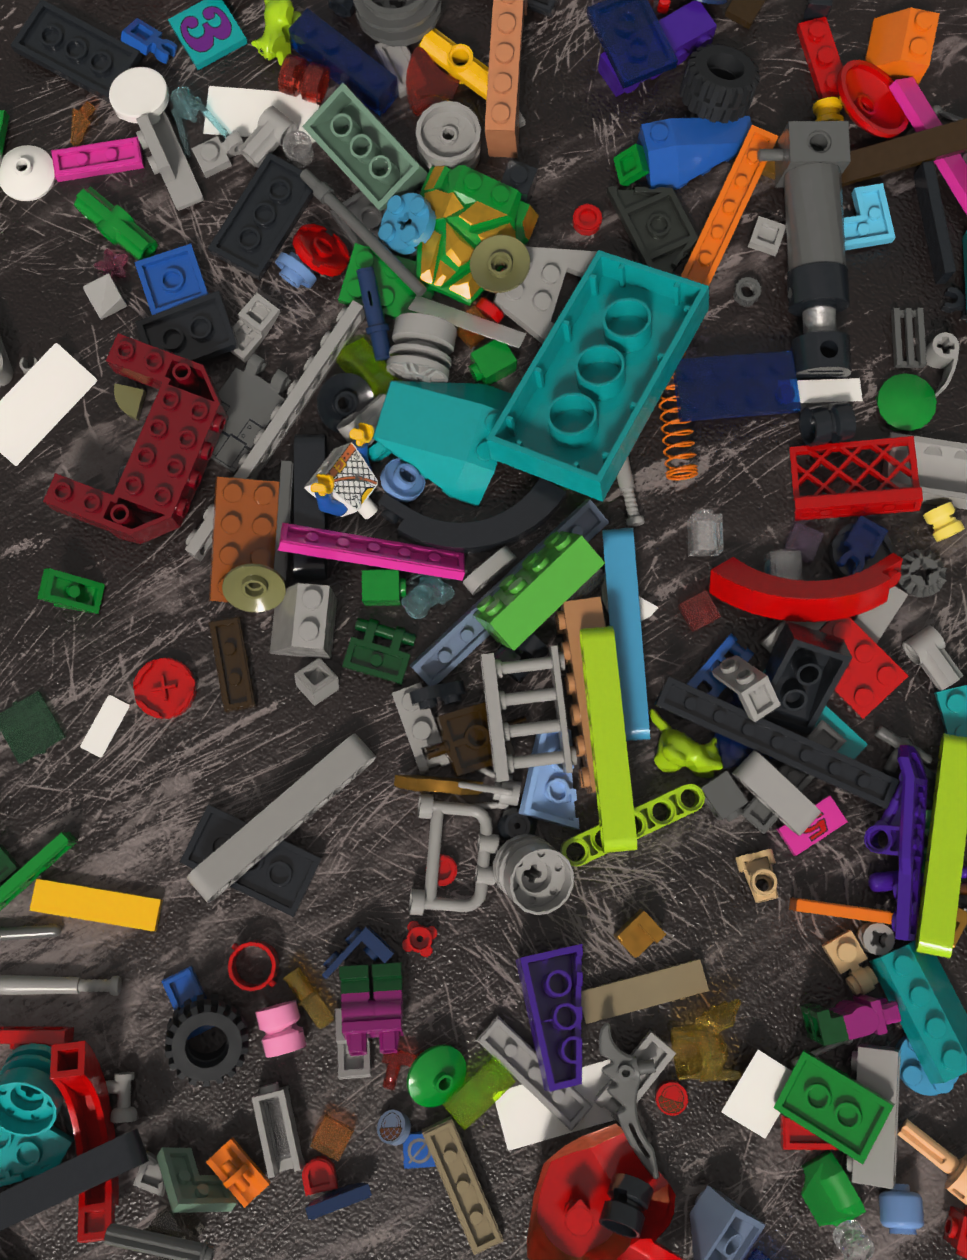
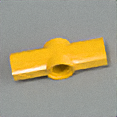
M436 28L426 34L419 44V51L445 69L453 82L465 84L487 100L489 67L473 56L469 46L456 44Z

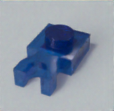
M863 516L858 517L844 542V545L850 547V550L840 557L837 565L843 567L847 559H853L856 567L852 573L861 572L865 566V556L869 559L875 556L888 530Z

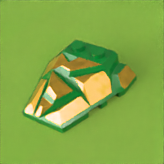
M458 165L454 169L446 166H433L429 170L420 195L430 202L431 209L435 211L436 224L430 239L425 244L420 242L417 246L415 277L425 287L471 306L484 292V289L474 281L470 271V259L474 249L483 240L496 235L512 236L526 246L539 215L531 205L520 201L522 194L513 187L465 165ZM499 266L496 271H501L504 266Z

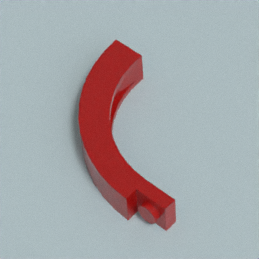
M891 553L871 567L850 576L832 580L803 581L773 576L758 571L735 557H731L711 569L709 593L733 607L767 618L795 622L838 620L865 613L887 602L889 589L893 588L901 578L900 570L903 558L895 553Z
M86 1041L51 1045L50 1080L57 1085L64 1097L73 1127L76 1153L79 1156L116 1138L114 1123L110 1122L112 1109L108 1089L98 1059ZM118 1176L79 1194L77 1242L103 1241L108 1226L115 1223V1206H119Z

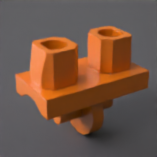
M233 1137L206 1161L223 1182L225 1188L231 1191L244 1208L271 1183Z

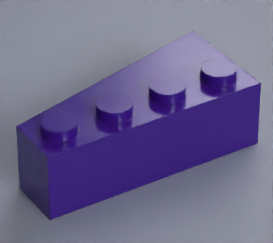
M583 944L516 959L544 1091L551 1092L582 1084L581 986H583Z

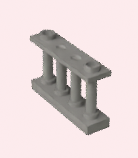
M557 645L548 647L549 656L501 662L500 659H495L494 653L480 655L496 782L509 781V773H514V769L562 763L563 772L573 773L572 765H577L575 746H570L561 679V671L565 670V658L563 651L558 652ZM551 669L553 688L505 693L504 690H498L497 678H502L503 674ZM552 700L555 702L557 719L508 725V722L502 723L501 710H505L506 706ZM558 732L561 751L513 757L512 754H506L505 741H510L511 737Z

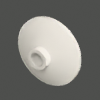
M24 145L10 150L3 156L0 166V187L11 198L19 201L37 200L46 195L53 187L56 179L53 160L43 149ZM27 166L26 170L20 171L22 167Z

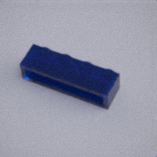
M308 8L288 29L292 47L296 52L339 85L344 83L366 106L380 117L398 98L397 77Z

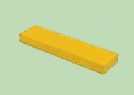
M38 878L35 882L29 911L155 932L158 928L163 899Z

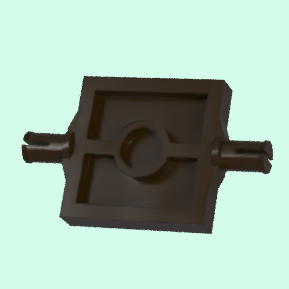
M485 702L436 718L441 731V742L424 747L425 753L437 750L426 755L428 760L446 754L451 762L455 777L493 766ZM501 713L502 723L508 722V725L526 721L525 716L507 721ZM511 737L510 741H505L506 754H512L513 757L516 755L511 743Z

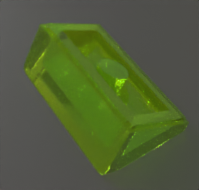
M364 338L343 347L336 359L337 364L345 373L356 374L369 384L374 398L379 394L386 395L391 381H401L387 371V364L384 360L375 361L373 348Z

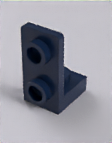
M369 925L364 930L357 927L345 940L349 946L341 954L335 951L324 962L323 965L327 970L322 976L325 979L329 978L361 942L366 945L363 949L365 953L375 962L381 959L386 963L396 951Z

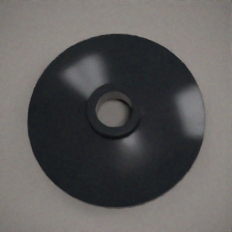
M352 373L335 374L323 383L318 392L317 411L319 417L329 429L340 433L337 425L350 414L362 410L374 399V395L369 384L360 376ZM341 397L346 401L343 408L338 406V400Z

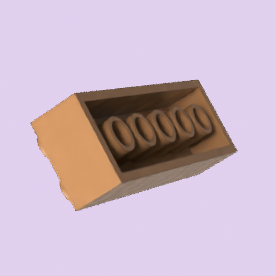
M601 596L565 601L560 611H557V616H555L557 635L563 634L564 641L561 642L559 650L560 652L563 651L565 664L568 667V673L564 677L566 695H572L573 704L569 708L571 726L577 725L578 736L573 741L577 757L581 756L583 768L578 769L581 788H586L587 794L596 793L580 647V629L605 627Z

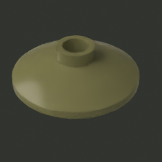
M496 235L483 240L474 249L470 259V271L474 281L484 290L493 293H503L515 289L526 279L530 270V256L527 248L521 241L508 235ZM499 266L507 267L503 271H496Z
M244 564L233 568L226 574L222 584V591L226 600L240 610L246 612H265L277 607L283 601L286 594V584L283 577L276 570L268 566Z

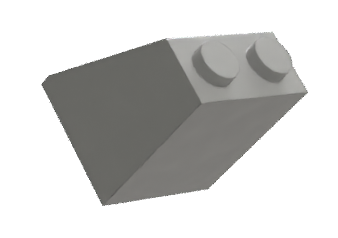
M297 583L286 588L283 601L274 608L270 654L320 657L324 659L332 658L337 597L330 586Z

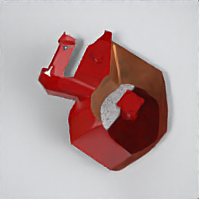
M617 1124L582 1136L565 1145L543 1165L533 1198L527 1236V1257L529 1260H686L656 1242L671 1223L675 1213L676 1194L659 1171L658 1179H654L629 1144L622 1128ZM615 1173L639 1178L648 1183L654 1190L649 1208L642 1211L646 1219L639 1238L621 1236L606 1229L599 1223L605 1201L611 1200L607 1192L612 1176Z

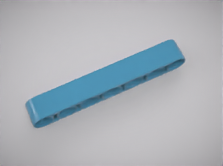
M633 528L602 530L610 626H613L615 634L626 741L650 739L634 532Z

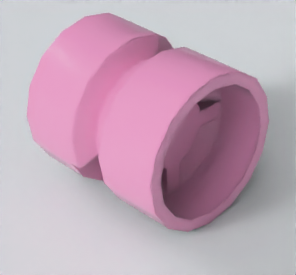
M296 1000L272 1005L255 1012L259 1030L264 1031L266 1034L261 1039L265 1057L269 1058L287 1054L307 1046L303 1027L296 1024L300 1019Z

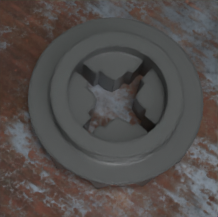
M916 549L902 557L899 584L910 595L915 597L932 596L939 592L947 581L945 579L947 568L941 562V557L933 554L931 550ZM920 565L925 570L933 571L925 577V580H923L922 576L911 575L920 569Z

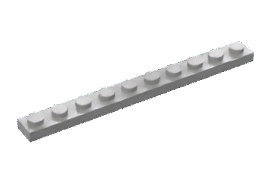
M353 300L348 308H342L337 316L336 326L332 332L327 331L320 342L321 348L315 356L311 355L308 358L303 369L305 372L299 381L296 379L291 383L287 391L288 397L282 405L278 404L270 417L272 421L267 428L261 429L254 439L255 446L249 455L246 453L241 457L237 465L238 471L233 478L253 480L258 478L365 319L364 308L361 304ZM213 503L206 509L203 515L204 521L199 529H194L186 540L187 546L185 550L200 562L212 546Z

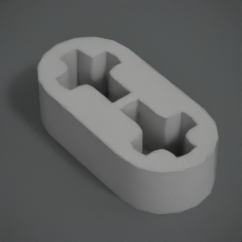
M504 546L474 570L463 581V584L474 595L508 568L517 557L507 546Z

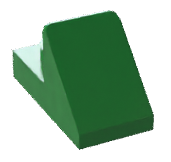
M46 568L43 571L37 599L54 603L55 607L99 614L105 584Z

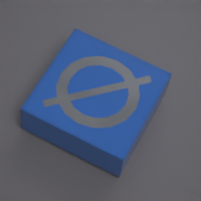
M422 1131L410 1132L408 1138L403 1143L404 1169L436 1167Z

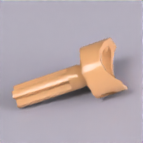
M906 1119L902 1126L899 1127L898 1135L948 1174L945 1189L967 1205V1154L958 1160L951 1152L942 1147L910 1120Z

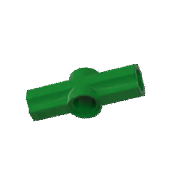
M91 186L86 189L83 188L76 195L75 208L93 222L99 232L112 244H119L138 261L155 254V250L158 247L157 242L137 226L134 219L117 204L113 206Z

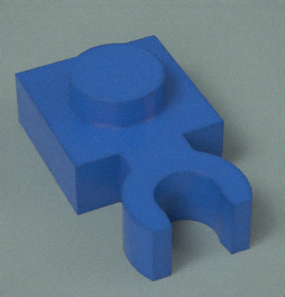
M138 18L122 30L120 41L135 48L145 56L149 52L155 54L156 59L162 63L167 64L169 55L174 57L177 51V45L174 42L161 39L162 32Z

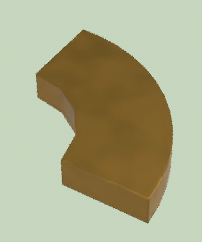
M395 775L394 786L396 788L412 791L441 792L457 795H478L482 793L481 791L458 787L459 782L483 784L480 781L423 775Z

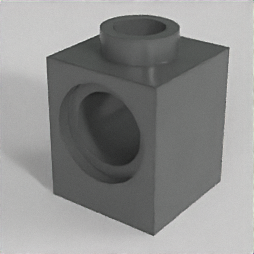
M727 770L720 772L700 786L704 792V802L717 820L726 818L730 822L744 812L741 807L747 804L748 801Z

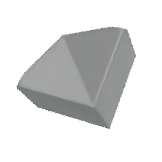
M109 273L83 286L87 297L101 320L127 307Z
M320 657L294 673L296 686L314 706L339 689L337 675Z

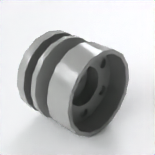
M423 313L400 314L395 319L392 339L396 345H393L389 350L390 358L387 360V371L392 376L403 381L448 382V369L451 368L452 360L448 355L454 352L457 328L445 319Z
M532 834L517 835L507 840L497 851L493 861V877L497 886L527 913L542 915L555 911L569 898L574 886V872L569 860L544 839Z

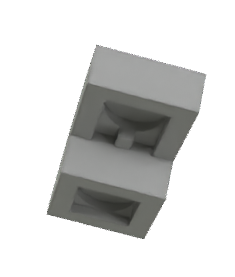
M256 292L238 313L239 320L233 326L240 348L230 352L246 363L272 328L280 314V309Z
M341 1008L335 1009L339 1080L372 1077L370 1038H367L366 1055L350 1056L347 1040H345L342 1033Z

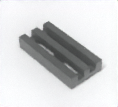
M893 308L891 311L894 368H924L927 365L923 308H917L916 310H912V308H905L904 310ZM900 318H904L907 361H903ZM912 318H914L917 361L914 358Z

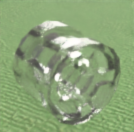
M299 130L291 131L284 137L282 146L288 163L297 168H305L310 165L314 158V149L310 137L305 132Z
M846 1220L835 1228L832 1238L836 1247L841 1250L844 1260L871 1259L874 1254V1244L858 1221Z

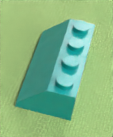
M916 940L869 961L888 1000L897 1002L901 1016L900 1024L930 1083H946L967 1073V1013L937 956L916 952Z

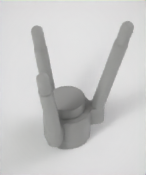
M484 768L477 771L494 778V771ZM509 775V781H495L494 786L459 782L458 787L493 793V800L498 801L472 804L481 806L484 809L498 808L506 810L509 808V805H518L521 781H514L513 775Z

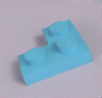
M883 183L854 188L851 194L856 216L844 218L845 250L892 243L896 237Z

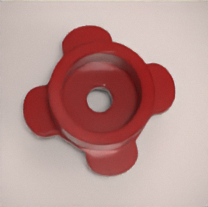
M411 921L407 925L409 931L407 938L402 942L403 949L406 952L414 951L420 953L422 957L430 956L433 951L431 947L433 939L438 935L437 929L434 926H422L418 921ZM418 936L423 937L422 942L417 941Z

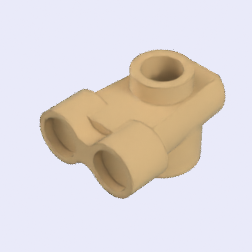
M772 849L735 858L739 872H744L756 903L778 898L777 878L772 866L776 864ZM759 880L765 881L768 886L767 890H759L756 887V882Z

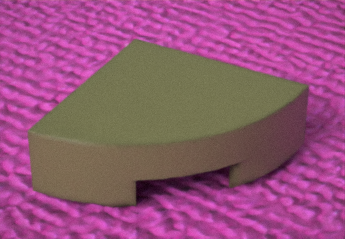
M115 383L114 396L118 406L130 418L139 421L146 396L145 390Z

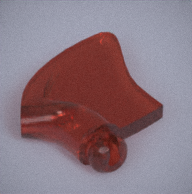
M419 46L415 48L406 73L407 99L415 116H420L432 104L452 101L460 80L440 70L427 52Z

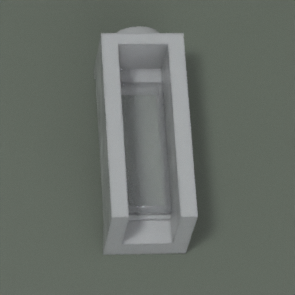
M278 1082L259 1087L260 1093L252 1097V1103L268 1179L275 1177L281 1171L293 1168L294 1172L300 1171L306 1163L301 1151L288 1090L289 1086L279 1088Z

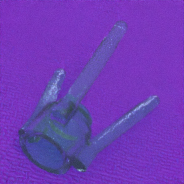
M179 87L171 93L170 101L174 107L171 113L176 120L186 158H190L191 153L182 118L190 119L193 123H196V115L198 110H200L223 137L226 138L230 135L204 106L200 97H194L190 88Z

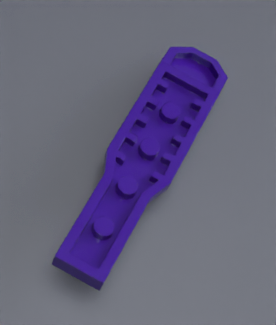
M900 745L897 755L901 769L899 774L900 783L881 819L865 832L864 842L871 852L899 856L898 880H895L893 895L897 899V912H894L892 916V930L896 932L895 939L913 941L916 940L919 918L928 779L922 760L915 747ZM883 831L888 835V844L884 848L878 843V836Z

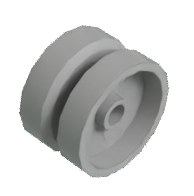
M453 101L435 103L423 111L416 126L417 155L420 165L428 173L433 166H446L454 169L458 165H465L473 170L476 168L480 160L481 127L473 111L469 107Z

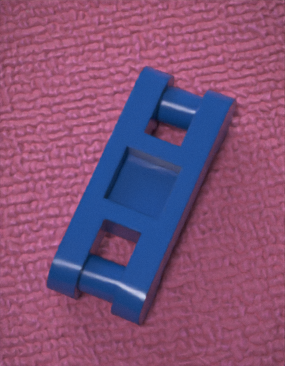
M730 633L687 682V685L698 689L697 686L703 681L711 688L707 694L717 698L726 688V685L713 676L712 670L726 659L724 655L729 651L734 656L737 655L748 662L755 653L748 647L744 649L736 642L738 639Z

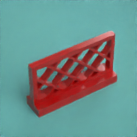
M914 436L828 443L813 447L807 445L789 447L795 521L920 511L923 494L922 487L919 484ZM907 446L908 456L901 463L888 454L893 447ZM871 449L879 456L868 465L857 457L862 450ZM832 452H840L847 457L839 468L826 460ZM810 455L817 461L806 471L797 464L796 456ZM882 459L896 467L887 478L874 469ZM852 461L865 470L856 480L842 472ZM908 462H909L910 469L906 467V464H907ZM820 464L833 472L825 483H822L812 475ZM901 471L911 478L912 487L899 488L891 481ZM798 472H799L801 475H803L799 480H798ZM868 474L882 483L876 490H867L860 485ZM837 477L851 485L843 493H836L828 487ZM806 479L819 487L814 495L800 496L799 487Z

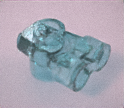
M422 575L419 578L420 583L401 599V604L410 617L421 619L428 614L431 607L438 603L444 605L455 596L452 587L444 583L440 577Z

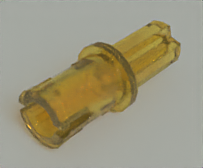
M300 966L283 978L300 1003L297 1005L304 1007L319 1029H323L334 1020L333 1014L318 994L320 990L314 989L301 971Z

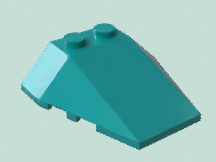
M391 381L373 439L386 447L388 451L401 461L413 465L421 476L425 479L428 478L449 497L478 507L498 462L491 459L486 439L512 394L487 384Z

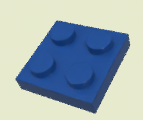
M191 244L134 262L152 315L209 294Z

